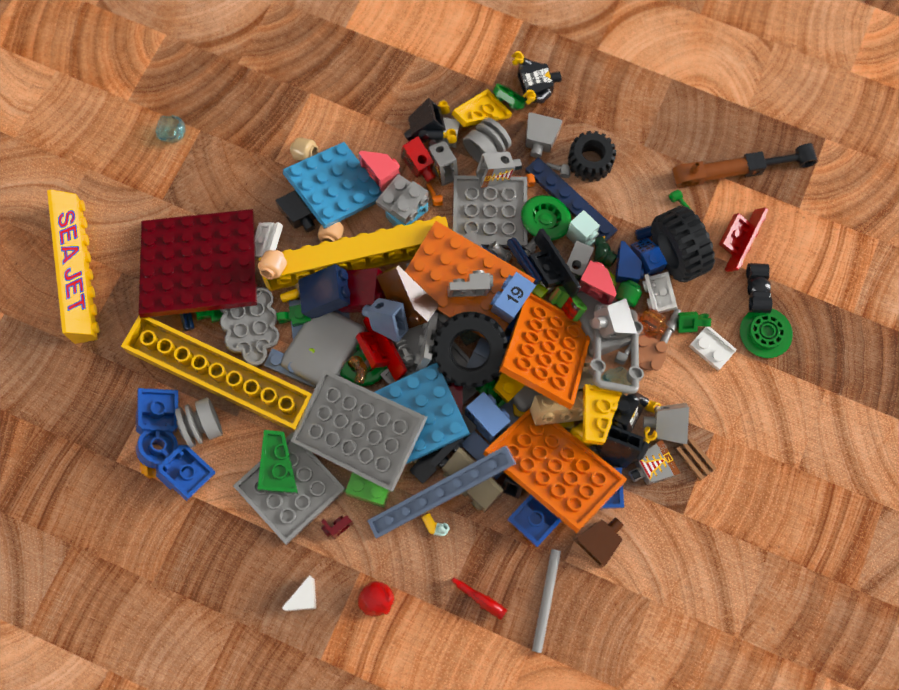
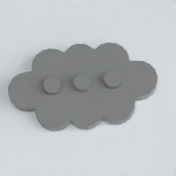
M257 287L256 306L220 309L223 313L220 319V326L226 332L224 341L226 348L230 352L241 353L243 361L254 367L260 366L265 362L267 349L273 348L279 341V331L275 327L277 312L271 307L273 295L264 287Z

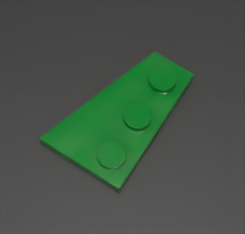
M264 430L257 490L298 494L284 432Z

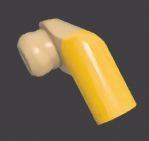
M299 282L295 285L296 289L280 294L283 303L300 297Z

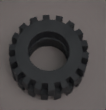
M587 131L586 134L581 133L579 137L574 139L570 147L568 165L571 166V172H575L577 178L579 176L582 177L581 180L583 181L589 179V182H593L594 179L600 181L601 177L605 178L610 173L616 158L614 143L611 144L612 140L610 137L606 138V134H598L599 131L594 133ZM592 151L597 153L601 160L597 162L588 161L582 154Z

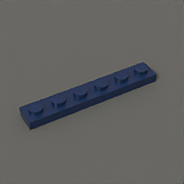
M539 157L525 169L527 174L534 175L535 181L546 192L564 203L572 216L577 217L583 210L600 225L597 237L606 236L605 240L607 242L617 233V229Z

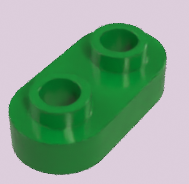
M496 84L493 89L495 96L499 100L508 102L511 108L515 110L524 108L527 100L502 84Z

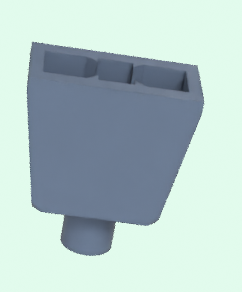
M378 298L371 306L365 305L362 309V315L369 318L371 328L395 342H399L409 330L403 303Z

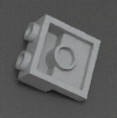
M397 174L376 200V205L406 225L409 220H414L418 213L417 210L421 206L424 207L428 202V190L416 182H410L400 174Z
M483 270L472 271L473 274H469L467 282H465V279H453V282H449L447 289L448 297L487 296L489 290L493 287V275L484 273Z

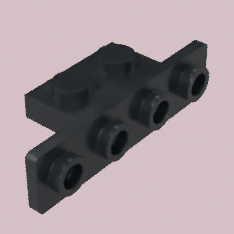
M539 229L534 241L539 247L540 252L530 254L529 259L542 277L541 281L546 289L562 284L570 298H574L581 288L578 280L570 271L569 266L561 257L560 252L552 243L549 235H547L544 229Z
M463 414V419L470 434L421 457L410 469V472L421 483L424 484L439 467L443 468L449 461V457L464 446L462 443L477 428L465 414Z

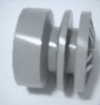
M485 117L476 126V130H472L463 138V145L470 156L479 163L483 153L505 152L512 145V141L506 130L498 122L490 117Z
M208 397L195 401L196 411L194 412L189 405H185L186 415L182 408L175 409L178 429L190 448L196 446L195 438L199 444L203 443V433L206 434L209 440L223 435L220 421Z

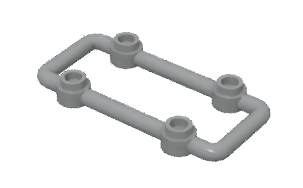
M597 304L594 308V312L608 306L609 304ZM630 309L637 334L630 336L631 367L626 377L631 386L601 380V375L606 365L601 360V335L599 329H594L592 326V319L595 318L594 314H592L589 323L590 327L594 329L593 360L590 362L588 370L593 376V383L602 389L628 394L636 393L639 390V382L644 376L643 370L639 367V335L643 330V325L638 321V314Z

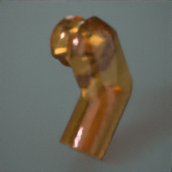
M352 356L349 358V365L357 371L354 382L364 384L367 366L360 356Z

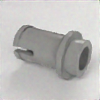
M496 241L492 242L488 247V250L506 262L512 257L510 251L505 250Z

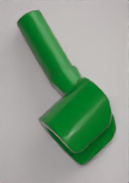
M675 190L669 194L671 202L679 201L682 206L689 207L684 201L680 190Z

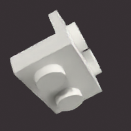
M669 272L654 276L646 274V281H643L645 292H649L650 298L647 299L649 309H653L655 314L678 309Z

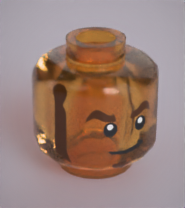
M653 309L645 310L638 319L643 325L642 331L651 337H656L659 334L663 335L668 327L666 325V317Z

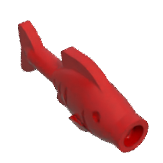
M454 577L451 580L458 589L470 596L481 609L486 610L501 620L507 612L506 608L493 600L489 595L474 590L463 581L457 580Z

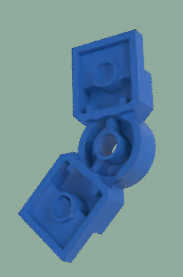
M138 388L136 432L140 434V437L136 444V455L142 464L156 469V477L170 490L173 488L183 499L188 501L216 472L188 445L178 446L177 439L174 436L178 429L175 409L178 408V390ZM153 445H160L162 449L157 450Z
M614 468L622 474V468ZM623 485L599 510L624 508ZM531 494L507 519L536 547L562 521Z

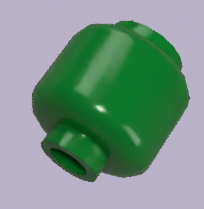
M631 280L623 281L616 290L615 299L617 301L627 299L628 306L633 308L642 296L641 286Z

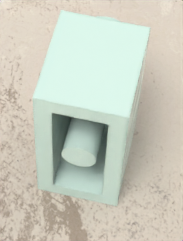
M583 210L570 222L566 237L574 244L576 241L593 246L595 238L599 234L598 229L600 225Z

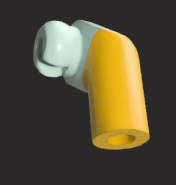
M430 513L422 517L430 534L445 536L449 532V525L447 523H436Z

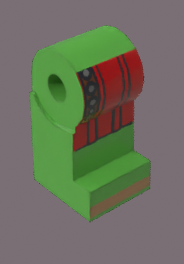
M558 286L548 299L552 304H557L564 311L565 315L573 321H579L587 310L582 300L577 295L574 298H570L563 286Z

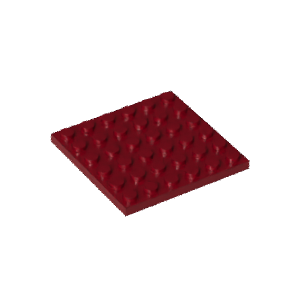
M253 209L141 221L138 312L140 318L257 305Z

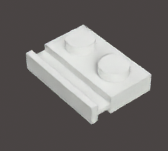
M259 223L255 234L256 260H259L258 258H261L266 251L276 250L283 228L281 223Z
M705 327L689 345L694 352L717 371L722 368L737 350L711 327Z

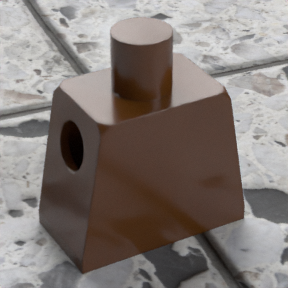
M616 517L609 524L604 520H600L579 535L574 541L602 568L608 563L623 540L617 532L624 525Z

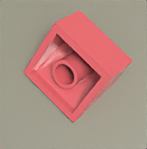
M367 151L359 152L361 167L367 170L369 176L380 187L381 192H384L397 174H400L398 162L394 158L391 159L388 154Z
M590 260L580 279V290L599 302L610 305L617 293L609 271L602 263Z

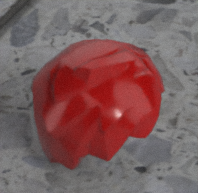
M378 581L365 585L358 597L359 608L364 614L372 617L387 615L394 603L392 589L383 582Z

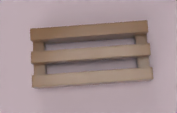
M692 437L688 439L687 444H682L675 449L700 481L716 469ZM688 444H690V446L699 455V457L703 460V462L707 465L709 469L705 467V465L701 462V460L697 457L693 450L688 446ZM683 448H685V450L689 453V455L692 457V459H693V460L698 464V466L702 469V471L704 472L703 474H701V472L697 469V467L692 463V461H691V460L688 458V456L684 453V451L682 450Z

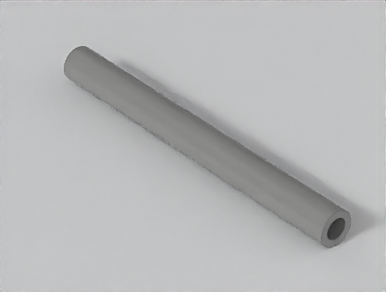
M551 549L532 646V651L542 653L561 555V551Z

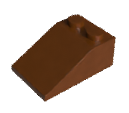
M399 265L378 274L377 279L386 299L403 303L408 329L427 323L439 304Z

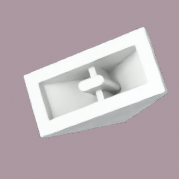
M309 575L282 608L285 611L316 609L315 579Z

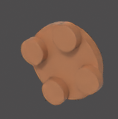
M641 335L639 337V367L648 371L660 370L666 358L667 344L664 341H658L655 338Z

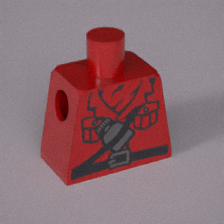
M419 136L404 144L401 158L416 178L423 176L427 183L436 178L431 170L434 161Z

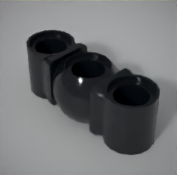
M748 263L746 268L748 294L750 295L749 311L752 313H771L773 303L770 293L771 284L768 280L770 277L768 264Z

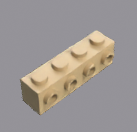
M577 391L575 402L571 409L558 404L544 395H535L529 409L534 424L545 425L582 421L583 391Z

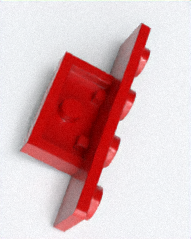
M766 207L755 209L749 221L739 213L733 215L719 243L722 248L731 254L724 269L725 271H738L742 267L743 260L750 251L751 244L758 235L761 224L766 219L768 212Z
M365 317L363 322L369 332H359L356 339L371 368L388 367L395 381L400 380L407 372V368L392 340L375 332L371 328L369 318Z

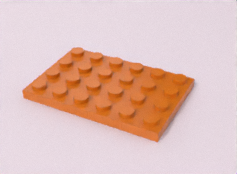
M437 221L431 227L405 270L439 304L436 311L448 318L463 312L482 313L495 320L504 332L509 323L490 311L493 307L490 304L498 291L503 292V289H501L503 283L509 275L514 276L516 272L532 283L535 281L533 277ZM483 270L484 273L493 275V287H491L487 296L448 297L447 289L449 282H453V279H465V282H467L469 274H473L472 271ZM472 331V332H474L475 334L479 335L480 337L486 339V338H485L482 334H480L479 332Z
M531 293L519 310L499 371L558 404L571 409L575 402L590 337L586 336L582 330L580 320L573 321L569 319L563 310Z
M530 410L526 411L489 445L483 453L484 456H487L504 446H508L516 465L503 472L576 533L581 530L627 480L626 477L559 423L535 425Z

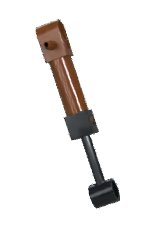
M807 143L795 149L796 154L765 159L763 151L745 154L741 158L703 164V161L680 164L675 166L672 172L676 187L686 188L703 185L705 181L740 175H744V177L762 175L769 165L797 161L801 168H807L818 163L814 145Z

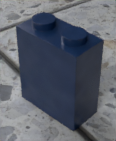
M336 264L298 280L301 312L311 319L350 305L348 273Z

